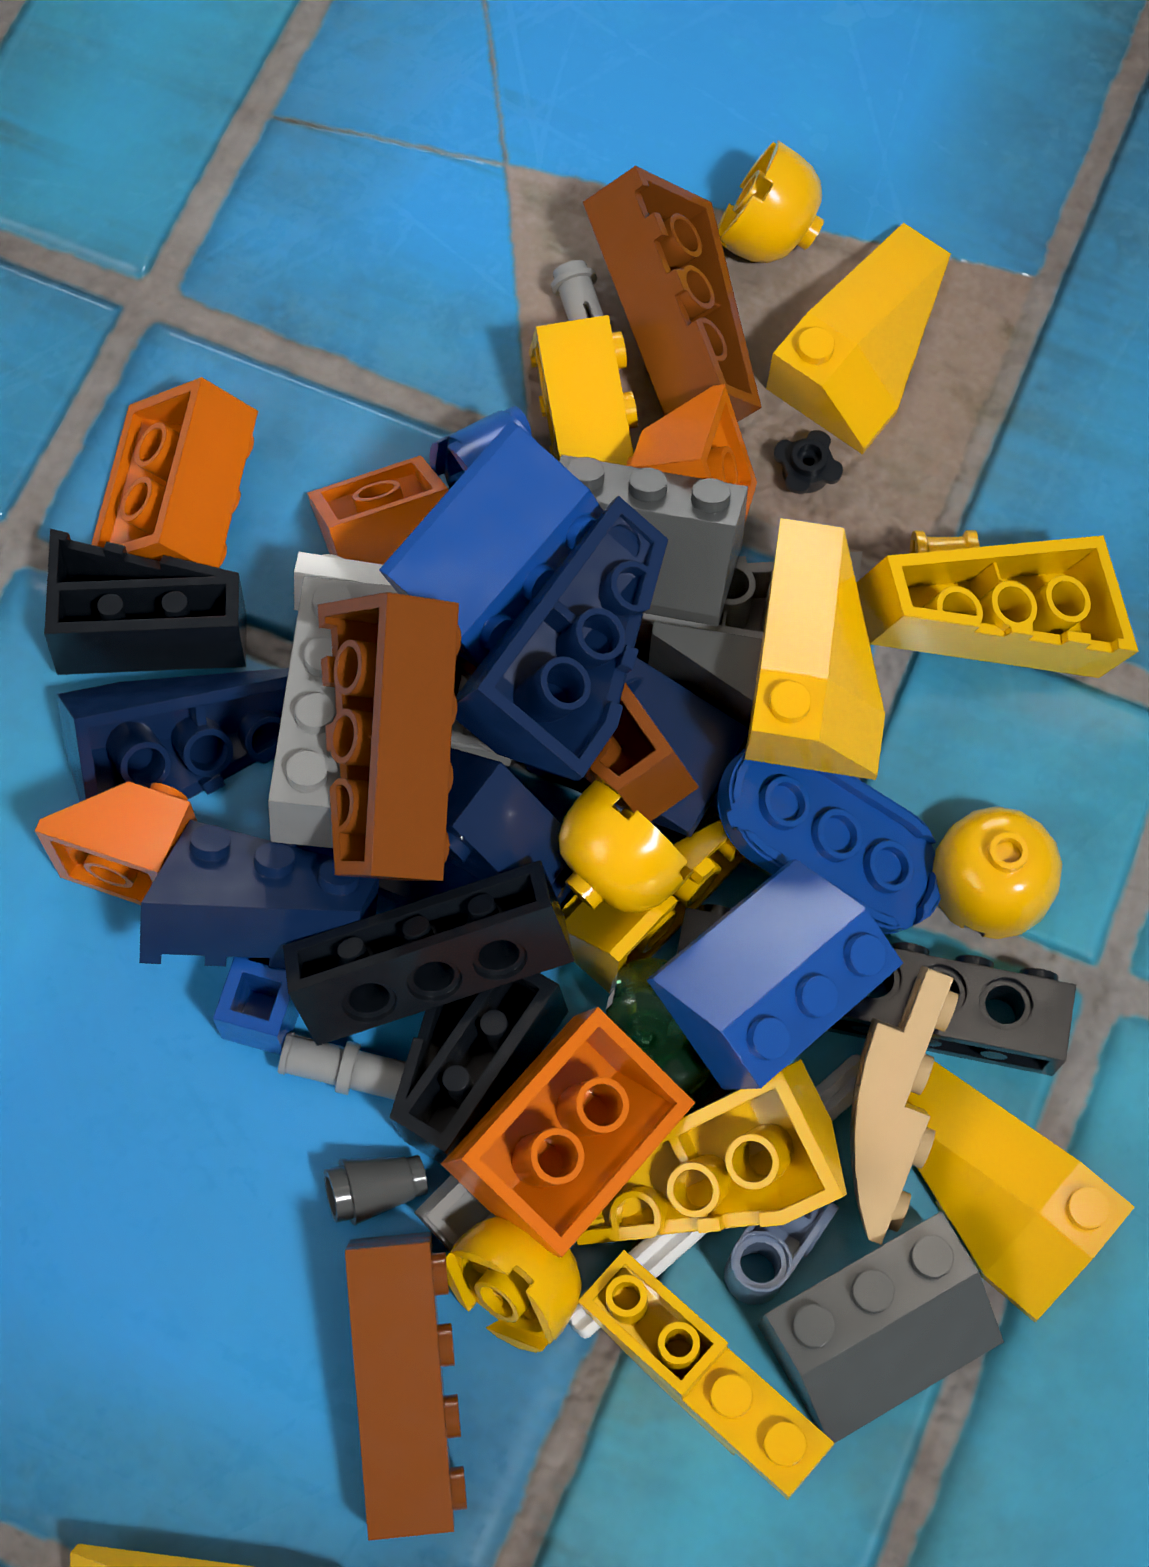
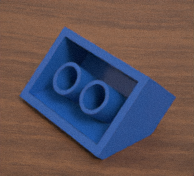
M510 420L379 571L398 594L459 603L458 625L461 631V646L457 655L478 667L604 510L588 487L522 427Z
M794 859L787 862L646 980L723 1090L761 1089L903 964V961L866 907L800 861Z

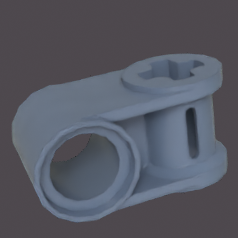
M831 1202L784 1225L760 1227V1225L747 1226L736 1242L724 1267V1281L728 1291L737 1300L748 1305H761L771 1301L780 1292L802 1257L808 1256L839 1209V1206ZM748 1254H760L766 1257L774 1268V1279L766 1283H756L750 1280L743 1273L741 1258Z

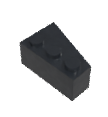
M538 973L425 1011L418 1037L413 1038L389 1117L404 1142L440 1164L537 1058L569 1012L558 983Z

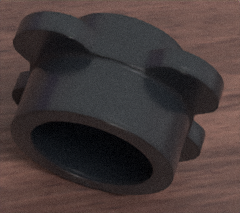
M813 430L808 434L807 438L794 442L781 440L775 446L774 459L783 465L782 475L786 487L791 492L796 494L813 493L822 489L826 484H835L841 479L843 466L840 462L834 460L829 449L831 438L825 432ZM810 458L814 464L811 466L805 465L803 460Z

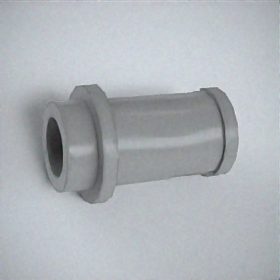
M569 261L558 266L553 271L554 280L551 283V289L553 294L561 297L568 321L604 316L594 288L597 275L595 270L587 267L585 261Z

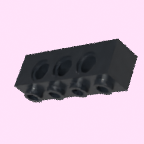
M541 860L283 945L288 994L317 1046L575 961L564 914Z

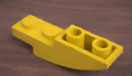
M625 1250L621 1252L579 1299L578 1304L675 1402L732 1455L737 1454L787 1500L833 1448L834 1442L733 1353L728 1348V1342Z

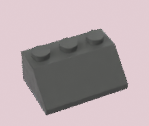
M561 455L559 462L590 489L603 510L608 507L613 499L620 496L668 538L651 606L644 613L718 626L743 545L748 486L725 483L713 478L702 479L672 474L654 468H637L602 462L590 457Z
M942 1211L767 1312L757 1325L816 1427L828 1436L834 1444L1004 1342L980 1273Z

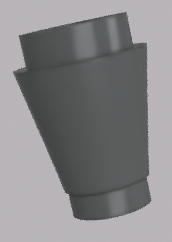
M419 1155L410 1157L339 1159V1166L324 1170L327 1199L331 1214L336 1223L351 1220L355 1226L411 1201L415 1197L428 1193L426 1173Z

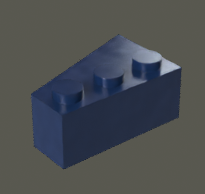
M190 820L141 902L139 963L161 964L162 954L205 956L204 966H226L227 957L269 958V968L285 969L283 945L376 915L380 879L335 875L334 857L296 848L284 843L271 842L270 840L224 829L220 826Z

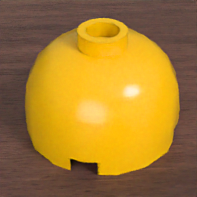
M773 142L747 173L739 186L743 190L735 205L728 204L718 224L722 246L735 255L751 262L770 263L783 259L796 246L806 250L813 243L824 224V220L816 215L823 195L821 180L813 166L800 154L782 142Z
M594 780L577 798L565 815L559 833L560 854L573 872L566 879L565 884L592 909H595L602 901L621 912H643L659 906L694 873L693 870L685 866L688 863L685 857L638 810L635 813L626 808L620 811L614 804L621 796L602 782Z
M999 806L974 810L948 829L935 850L932 872L936 875L941 895L938 905L951 922L962 929L966 925L974 931L985 933L983 937L1002 939L1023 934L1041 922L1059 893L1063 864L1056 841L1042 823L1020 810Z
M498 1216L474 1225L454 1244L452 1251L446 1256L448 1286L458 1302L468 1312L475 1306L476 1302L498 1319V1321L485 1328L497 1338L518 1349L534 1353L543 1351L548 1344L550 1345L564 1331L579 1303L582 1282L576 1258L569 1249L563 1257L558 1258L547 1251L525 1231Z

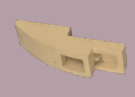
M921 965L898 1027L872 1018L861 1052L853 1091L850 1149L855 1197L863 1229L868 1240L880 1245L883 1243L887 1229L895 1232L899 1231L911 1200V1194L903 1191L912 1165L918 1168L924 1166L934 1142L935 1130L927 1127L931 1116L924 1109L907 1103L910 1092L921 1095L934 1063V1057L925 1054L934 1029L943 1032L947 1029L958 1001V994L949 991L954 978Z

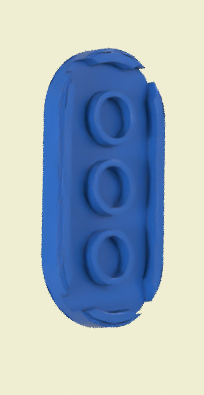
M746 749L731 760L719 784L718 809L728 838L745 858L772 875L790 860L797 859L866 907L884 934H893L907 930L911 926L919 924L930 917L941 900L935 873L932 872L935 850L931 844L936 843V840L927 825L915 814L853 776L746 760Z

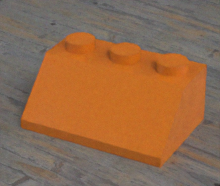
M203 377L130 404L91 545L104 548L106 542L125 546L128 554L161 561L162 556L165 555L219 568L227 553L225 542L232 514L236 510L241 497L239 486L245 462L254 446L253 431L258 410Z
M599 1007L575 1015L446 1157L441 1165L492 1214L513 1223L529 1234L547 1251L560 1258L578 1240L695 1102Z

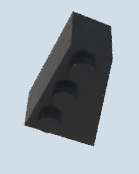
M50 528L44 635L57 675L246 667L247 614L238 572L165 555L162 556L161 561L128 554L126 547L119 544L106 542L103 548L73 541L70 539L68 532Z

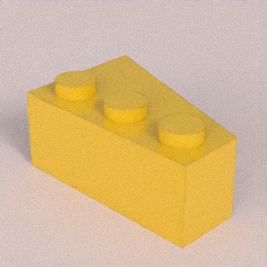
M609 315L536 326L529 348V357L532 368H538L542 396H539V404L542 417L547 418L551 441L550 453L558 461L561 455L590 457L602 462L627 465L628 458L634 454L629 429L637 428L638 419L632 391L623 392L619 369L627 367L626 348L622 332H612Z

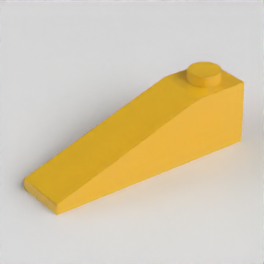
M903 222L811 308L773 352L766 389L863 454L897 413L951 253Z
M780 518L745 759L876 780L885 711L845 530L841 527Z
M721 820L692 834L691 837H686L673 844L688 861L685 866L692 869L694 873L672 896L659 906L643 912H621L602 901L595 909H592L575 895L563 907L562 912L565 917L575 959L574 963L608 993H610L613 979L619 972L614 997L682 926L685 908L698 909L745 859L728 838Z
M800 1059L783 1068L761 1089H739L683 1117L578 1238L577 1244L586 1245L654 1238L657 1235L695 1231L699 1233L718 1232L726 1228L760 1225V1227L779 1226L847 1195L832 1120L802 1060Z

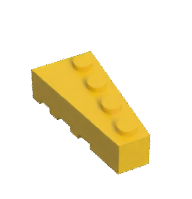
M1104 535L887 555L856 582L870 645L1094 678L1102 677L1139 652Z

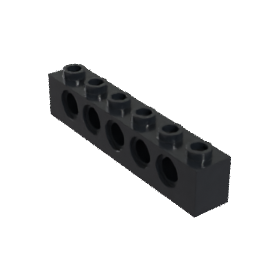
M715 904L700 905L698 910L686 907L676 954L731 909ZM897 942L891 945L903 961V964L883 981L887 994L879 998L866 996L827 1030L866 1039L872 1018L898 1027L921 965L953 977L954 979L949 991L958 994L956 1008L945 1032L934 1029L926 1051L1053 1076L1067 1058L1076 984L1058 981L1059 976L1056 973L1045 969L1024 968L1019 973L996 969L991 960L983 957L960 955L955 957V960L930 956V951L921 945ZM998 999L1006 1002L1014 1012L1015 1022L1002 1024L993 1020L986 1010L985 1001Z

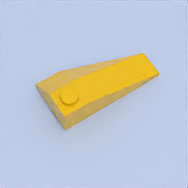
M934 1061L929 1079L921 1095L910 1092L907 1103L924 1109L931 1116L927 1127L935 1130V1138L924 1166L922 1168L917 1167L937 1199L935 1202L937 1207L942 1211L947 1221L950 1220L969 1250L970 1258L981 1277L1033 1322H1036L1091 1262L1135 1207L1082 1162Z

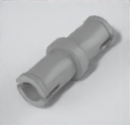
M289 1032L286 1035L282 1048L278 1073L283 1075L286 1073L335 1085V1092L348 1095L350 1089L395 1100L406 1062L360 1051L361 1044L347 1041L345 1047L331 1043L317 1046L313 1039Z

